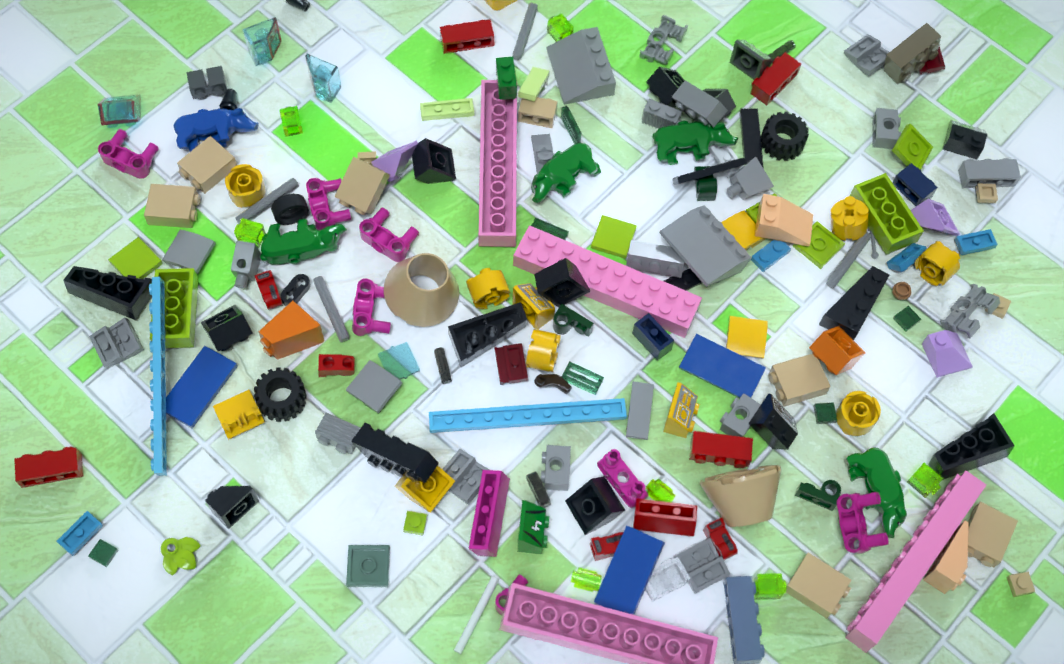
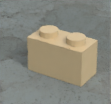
M539 97L535 101L522 98L518 111V122L553 128L558 101Z

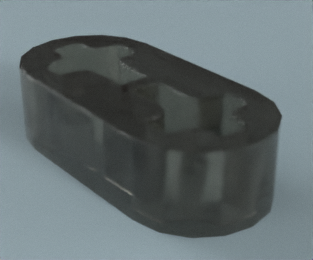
M534 471L527 474L528 485L538 505L543 508L551 506L549 496L537 472Z

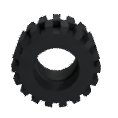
M777 112V115H771L766 120L761 134V146L765 148L764 152L766 154L769 153L771 158L776 157V160L784 159V161H788L789 158L793 160L796 156L798 157L803 151L809 135L806 122H802V118L800 116L796 117L794 113L784 112L782 114ZM778 134H786L792 139L781 138Z
M280 367L276 368V371L270 369L268 374L263 373L261 375L262 379L256 381L257 386H254V397L259 410L269 420L275 418L276 422H281V419L289 421V417L292 416L294 419L297 417V412L301 413L303 411L302 407L306 405L305 399H307V395L300 376H297L293 370L291 372L288 368L281 370ZM286 388L291 390L290 395L283 401H273L270 399L271 394L277 389Z

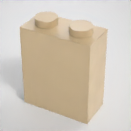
M209 136L179 160L177 165L181 177L185 180L189 179L191 185L196 190L200 189L205 194L231 172V169L237 166L233 155Z
M353 157L334 197L340 199L339 203L346 207L350 205L355 207L354 211L365 215V213L372 214L390 174L361 159Z
M151 184L144 212L147 224L192 228L193 222L197 220L196 207L200 204V194L197 193L195 187Z
M813 354L772 365L768 374L771 384H774L776 388V397L782 402L783 407L825 395L831 387L819 359Z
M979 502L973 508L968 520V557L980 560L985 566L996 567L1003 559L1018 520Z
M808 552L784 591L827 619L831 614L835 616L841 605L838 602L841 597L845 599L851 588L848 585L851 579Z

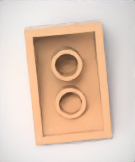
M763 194L758 207L755 236L810 246L813 214L782 197Z
M966 520L957 527L923 579L943 594H946L949 590L954 591L966 578L964 572L967 569L969 525V522Z

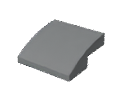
M870 34L865 35L844 50L846 57L867 76H871L885 65L886 54L889 53L888 50L881 47V41Z
M180 229L162 260L169 265L181 268H194L198 274L216 243L204 236Z
M125 317L111 327L104 326L89 336L105 368L119 364L144 350L129 319Z
M369 360L347 387L346 391L362 401L365 406L379 413L401 386L402 382L387 370Z
M459 449L442 470L455 480L448 491L469 505L479 493L482 471L490 469L478 463L475 457Z
M710 538L673 556L694 594L731 575L722 556L718 555Z

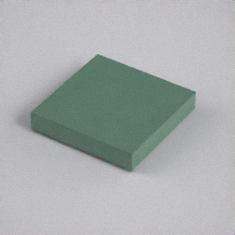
M348 545L346 587L388 588L390 545Z

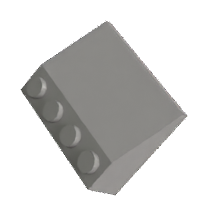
M598 27L579 30L546 47L564 105L615 94L616 81Z
M705 205L692 209L659 232L706 287L741 273L752 259L747 251L735 240L734 236L726 230L723 224L717 220Z

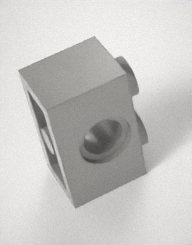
M876 109L872 118L873 147L893 149L901 135V132H898L901 118L898 117V110Z
M744 393L740 399L736 397L730 406L733 408L731 412H725L720 420L722 423L720 430L727 435L744 437L751 427L748 423L761 404ZM740 414L744 417V419H738L736 415Z
M547 445L546 452H542V464H545V471L541 470V483H544V490L568 491L571 446ZM558 465L561 469L554 471L550 467Z

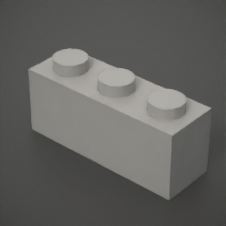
M686 80L672 96L676 101L675 106L681 111L687 110V114L692 118L698 117V120L705 126L709 124L715 127L728 111L719 100Z
M1017 159L964 160L958 169L962 188H976L978 183L996 184V187H1015L1021 178Z
M631 240L626 266L639 271L681 278L684 261L670 246Z

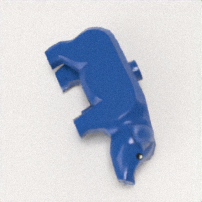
M242 108L234 110L200 109L197 113L178 117L173 124L174 131L177 134V147L179 149H189L190 152L199 145V140L204 141L209 136L225 148L227 147L226 142L230 140L229 135L233 132L256 131L259 123L253 122Z

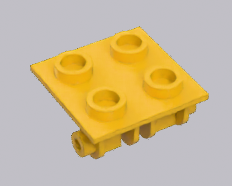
M250 390L213 406L228 440L265 423Z

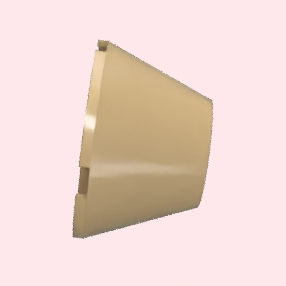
M422 253L400 261L389 271L384 283V298L388 308L395 316H399L410 325L428 327L437 325L450 317L459 300V287L455 276L440 257L430 253ZM417 275L427 276L437 283L438 288L432 290L419 288L410 278Z
M759 466L757 469H741L705 478V482L700 480V486L728 527L761 523L773 517L781 466Z

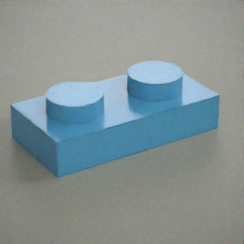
M991 229L960 235L955 238L961 255L994 249L998 245Z
M773 240L755 253L751 261L764 272L787 255L791 248L783 241Z
M912 243L887 262L888 268L899 272L907 270L927 249L926 246Z
M86 511L56 542L74 556L103 527V524Z

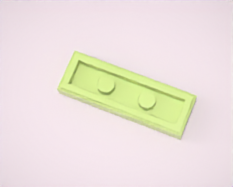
M533 67L518 91V97L535 101L548 79L550 71Z
M466 98L420 103L421 120L429 121L474 116L473 99Z

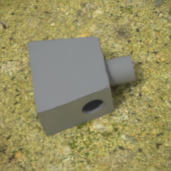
M755 157L730 177L733 185L727 188V193L731 198L739 194L741 199L744 200L774 187L757 157Z
M236 241L231 272L236 278L234 286L237 288L245 289L247 281H255L254 275H257L261 261V252L255 243Z

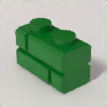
M512 56L497 57L495 70L499 99L517 98V82L514 58Z

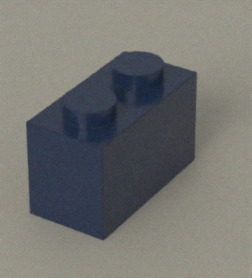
M912 163L899 172L893 181L895 188L915 206H918L928 198H932L938 188L932 180L928 179Z
M649 313L634 324L632 334L657 361L672 350L674 339Z

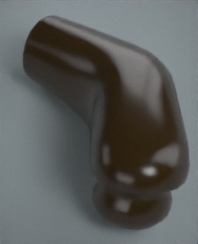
M539 374L534 380L537 387H555L564 394H568L572 389V386L558 374Z

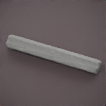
M531 2L528 5L512 53L514 59L520 60L522 58L538 9L536 3Z
M295 178L289 179L236 216L237 223L240 226L245 225L269 208L275 200L293 191L299 186Z
M866 232L863 237L856 240L826 282L831 288L836 287L872 237L870 233Z
M318 276L313 279L314 285L340 342L348 341V332L323 277Z

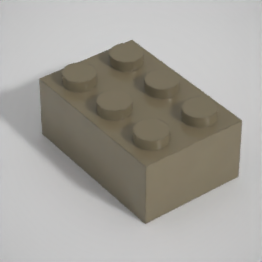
M926 22L886 54L884 72L897 84L902 81L905 82L915 70L919 71L925 65V62L929 59L933 60L938 55L941 35Z

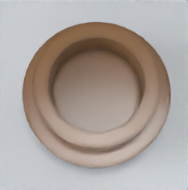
M906 282L896 283L892 288L894 297L899 300L908 299L912 292L910 285Z

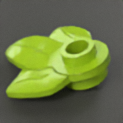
M184 537L179 540L175 538L164 540L160 550L164 556L163 567L165 571L170 575H174L178 567L185 570L195 569L196 559L193 552L200 548L199 542L190 537ZM168 545H174L175 550L173 552L168 551Z

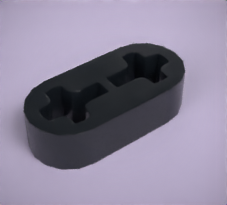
M296 275L283 289L281 300L285 306L292 301L297 304L308 292L311 284L307 275ZM303 281H305V285H298V282L302 283ZM287 295H288V296L293 295V299L289 298V299L287 300L286 296H287Z

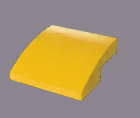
M744 210L721 222L745 250L750 247L754 248L766 239L755 236L756 223Z
M729 316L726 348L742 356L764 358L768 321Z

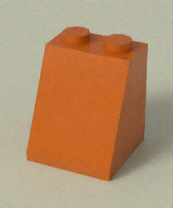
M294 301L290 302L258 331L261 337L260 342L264 346V352L270 357L273 355L277 360L324 342L320 324Z

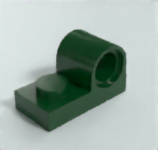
M695 166L694 171L711 166ZM713 174L695 179L697 201H715L717 179L714 178Z
M563 304L560 305L553 317V330L557 334H567L572 327L579 334H585L588 337L593 331V322ZM558 321H565L566 324H559Z
M827 480L820 489H816L810 483L801 482L794 496L833 511L841 494V486L835 480ZM825 489H830L834 495L827 494Z

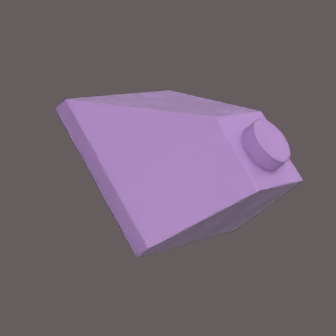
M416 140L390 150L371 163L373 166L390 174L388 182L393 181L405 169L418 142Z
M928 198L910 210L921 227L954 236L960 235L944 204Z
M943 330L928 334L922 343L936 377L973 367L958 334L955 332Z

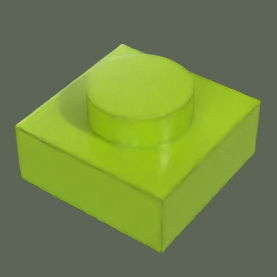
M407 511L403 532L424 536L427 514Z

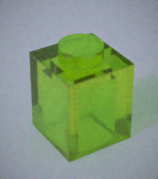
M562 13L551 17L547 21V33L556 42L573 34L574 26Z
M289 106L279 109L285 137L303 134L298 107Z
M244 218L241 219L240 224H237L234 230L238 241L255 243L258 249L262 243V237L266 234L263 224Z
M924 462L907 483L926 498L930 493L933 496L941 488L939 483L943 478Z
M757 574L755 576V600L781 599L784 593H786V581L783 580L782 574Z

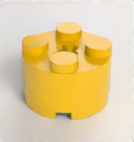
M240 164L233 167L228 176L226 175L225 185L229 197L239 208L251 207L265 196L266 189L262 174L257 168L255 169L249 164Z
M847 196L845 199L835 203L831 208L832 233L841 240L852 239L853 241L863 237L868 229L869 209L867 206L853 196Z
M936 241L915 260L916 270L920 269L922 272L920 276L933 286L942 284L941 286H943L960 269V255L955 251H951L940 241Z
M485 268L480 271L479 275L466 281L473 303L477 309H488L487 305L489 304L498 306L510 297V290L501 270Z
M534 329L531 335L533 341H531L528 348L526 367L553 372L558 358L557 348L560 344L561 335Z
M864 391L849 393L842 400L836 411V421L843 433L846 435L862 436L870 432L881 414L879 402Z

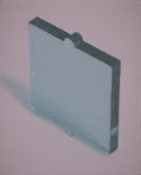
M407 342L395 347L391 346L390 349L378 353L384 369L399 380L407 379L408 376L420 372V368Z

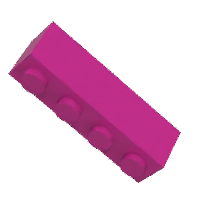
M499 470L482 471L468 548L477 556L497 557L510 478Z

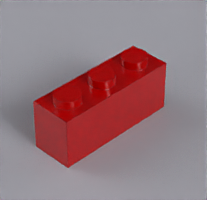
M491 19L440 26L443 53L493 47L494 32Z
M786 52L781 57H776L770 68L766 67L762 76L754 79L751 84L752 90L750 94L767 106L798 75L802 64Z
M693 431L689 460H694V462L700 464L711 462L717 466L734 465L735 468L740 469L749 467L752 461L753 438Z
M65 447L59 451L47 450L37 455L25 454L20 458H14L15 482L21 488L83 477L82 454L74 447Z
M636 498L634 529L694 537L697 523V505Z

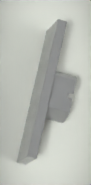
M550 134L531 135L536 173L554 155Z
M633 381L626 437L648 440L654 384Z

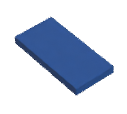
M696 333L679 369L738 398L743 393L751 398L766 367Z
M204 345L167 395L166 414L193 428L238 366L237 363Z
M626 525L594 603L602 607L635 615L665 542Z

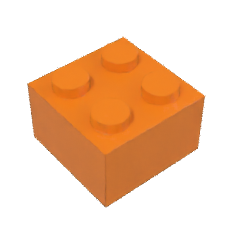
M840 326L823 331L809 347L813 351V355L817 359L822 360L826 364V368L835 375L852 369L866 354Z

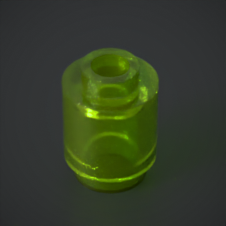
M659 478L656 481L652 479L646 486L648 496L655 501L672 502L676 497L673 493L674 490Z
M578 567L577 571L573 570L570 582L574 583V588L593 592V590L598 591L602 575L597 574L596 571Z

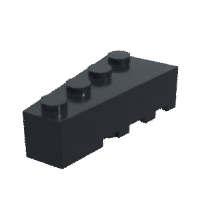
M73 266L63 280L69 294L133 320L137 319L152 297L149 292V284H152L151 278L138 279L133 275L126 277L117 275L114 272L102 273L96 269Z
M872 266L823 315L819 325L828 330L840 326L855 340L890 274Z
M521 302L448 326V335L460 368L526 327L527 317Z
M993 413L988 419L977 424L969 432H965L960 438L937 451L928 465L937 481H941L961 474L965 470L969 471L1006 458L1015 445L995 413Z
M366 422L351 441L367 458V463L372 467L377 468L379 466L388 473L393 471L399 477L406 476L413 482L418 480L426 483L439 464L429 451L409 442L406 444L394 435L391 438L379 428L374 431L372 426Z

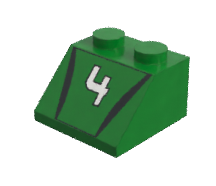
M522 500L517 552L542 554V549L547 548L548 536L544 535V528H549L550 516H546L545 508L526 500Z

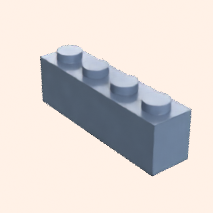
M751 576L726 577L723 585L733 664H759L762 661V657L765 656L764 645L760 644L759 638L762 635L761 624L757 623L756 615H759V606L754 601V595H756L755 582H752Z

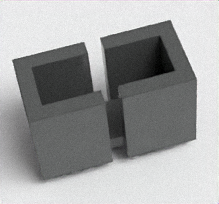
M222 66L206 68L209 85L206 84L202 69L186 72L193 100L209 97V94L220 96L226 93L227 84Z

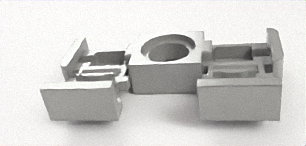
M662 15V23L658 28L655 27L647 39V47L644 51L640 50L639 57L641 59L647 58V61L650 63L654 61L655 57L656 61L667 65L674 51L673 48L669 51H664V48H662L668 39V35L669 37L677 38L676 40L681 42L687 32L688 25H685L684 28L675 25L676 21ZM655 36H659L662 38V40L655 41L653 38Z
M971 284V290L965 297L960 296L950 308L951 313L945 320H940L943 329L951 332H956L957 330L966 332L968 338H971L980 328L979 320L969 319L977 305L985 306L988 309V314H992L999 306L1000 299L998 296L987 293L985 287L981 286L979 288L977 284ZM961 306H968L965 310L959 309Z

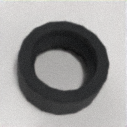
M288 194L275 200L271 206V211L278 224L291 225L297 223L298 220L304 219L309 213V208L302 195Z

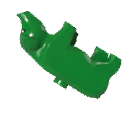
M680 121L676 125L661 127L653 133L654 143L658 148L657 158L659 161L667 162L669 165L678 164L677 152L688 153L693 151L695 160L702 161L705 160V156L710 155L708 149L712 145L733 146L738 141V137L731 135L723 122H718L715 127H712L709 124L705 126L700 121L690 123L688 121Z
M580 142L570 146L563 152H556L552 159L533 177L531 190L534 193L532 201L540 203L549 195L551 190L557 191L565 198L571 193L570 189L577 184L575 178L579 173L587 172L589 175L598 176L601 173L600 165L593 160L592 150L589 145Z
M307 219L298 220L297 231H289L281 235L279 230L280 224H272L269 226L267 234L262 237V254L260 258L271 265L297 264L301 260L314 258L325 251L338 250L337 243L339 238L346 231V228L342 224L327 226L322 230H316L314 224L308 225Z
M871 448L862 454L855 453L849 455L846 460L850 468L848 470L850 480L854 481L858 478H865L867 491L869 493L878 492L881 498L880 504L864 508L866 510L876 508L881 512V524L884 533L889 538H895V530L904 523L907 516L904 494L899 483L901 482L899 472L897 470L894 471L887 454L880 448Z

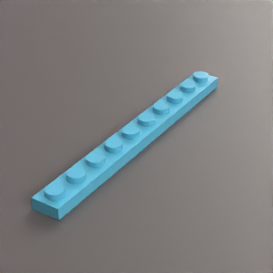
M152 277V284H149V292L152 295V302L149 304L152 322H150L149 328L150 333H153V341H150V352L153 353V360H150V371L153 372V380H150V389L153 392V399L150 400V408L153 411L150 427L154 435V439H151L150 442L151 450L154 451V459H151V470L158 476L167 475L165 282L161 277Z
M625 398L429 412L430 433L610 421L624 420L627 418Z

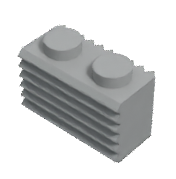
M649 99L643 110L641 122L642 124L645 123V125L648 124L655 127V129L676 125L680 122L682 111Z
M325 413L315 430V435L318 439L317 441L322 445H332L340 453L346 454L348 452L352 454L356 446L351 441L360 430V427Z

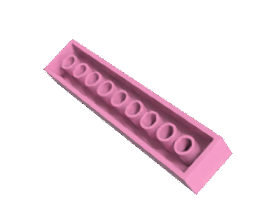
M481 80L479 246L516 247L517 98L501 100L498 95L497 80Z
M529 225L513 255V266L536 274L542 269L557 263L559 260L567 258L577 266L590 289V292L584 296L638 319L643 318L649 313L664 330L683 338L686 337L699 309L702 297Z
M966 470L961 476L957 474L948 483L944 493L934 503L935 506L927 513L923 523L918 526L911 540L903 547L902 553L896 557L891 564L892 567L881 578V583L869 595V600L863 604L856 618L846 628L849 632L845 638L865 653L879 642L986 487L985 483Z
M512 583L509 587L499 630L627 664H714L718 637L515 583Z

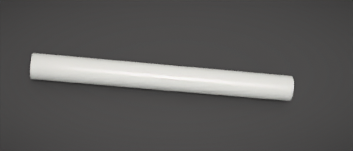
M492 576L454 649L456 653L462 654L499 581L497 577Z

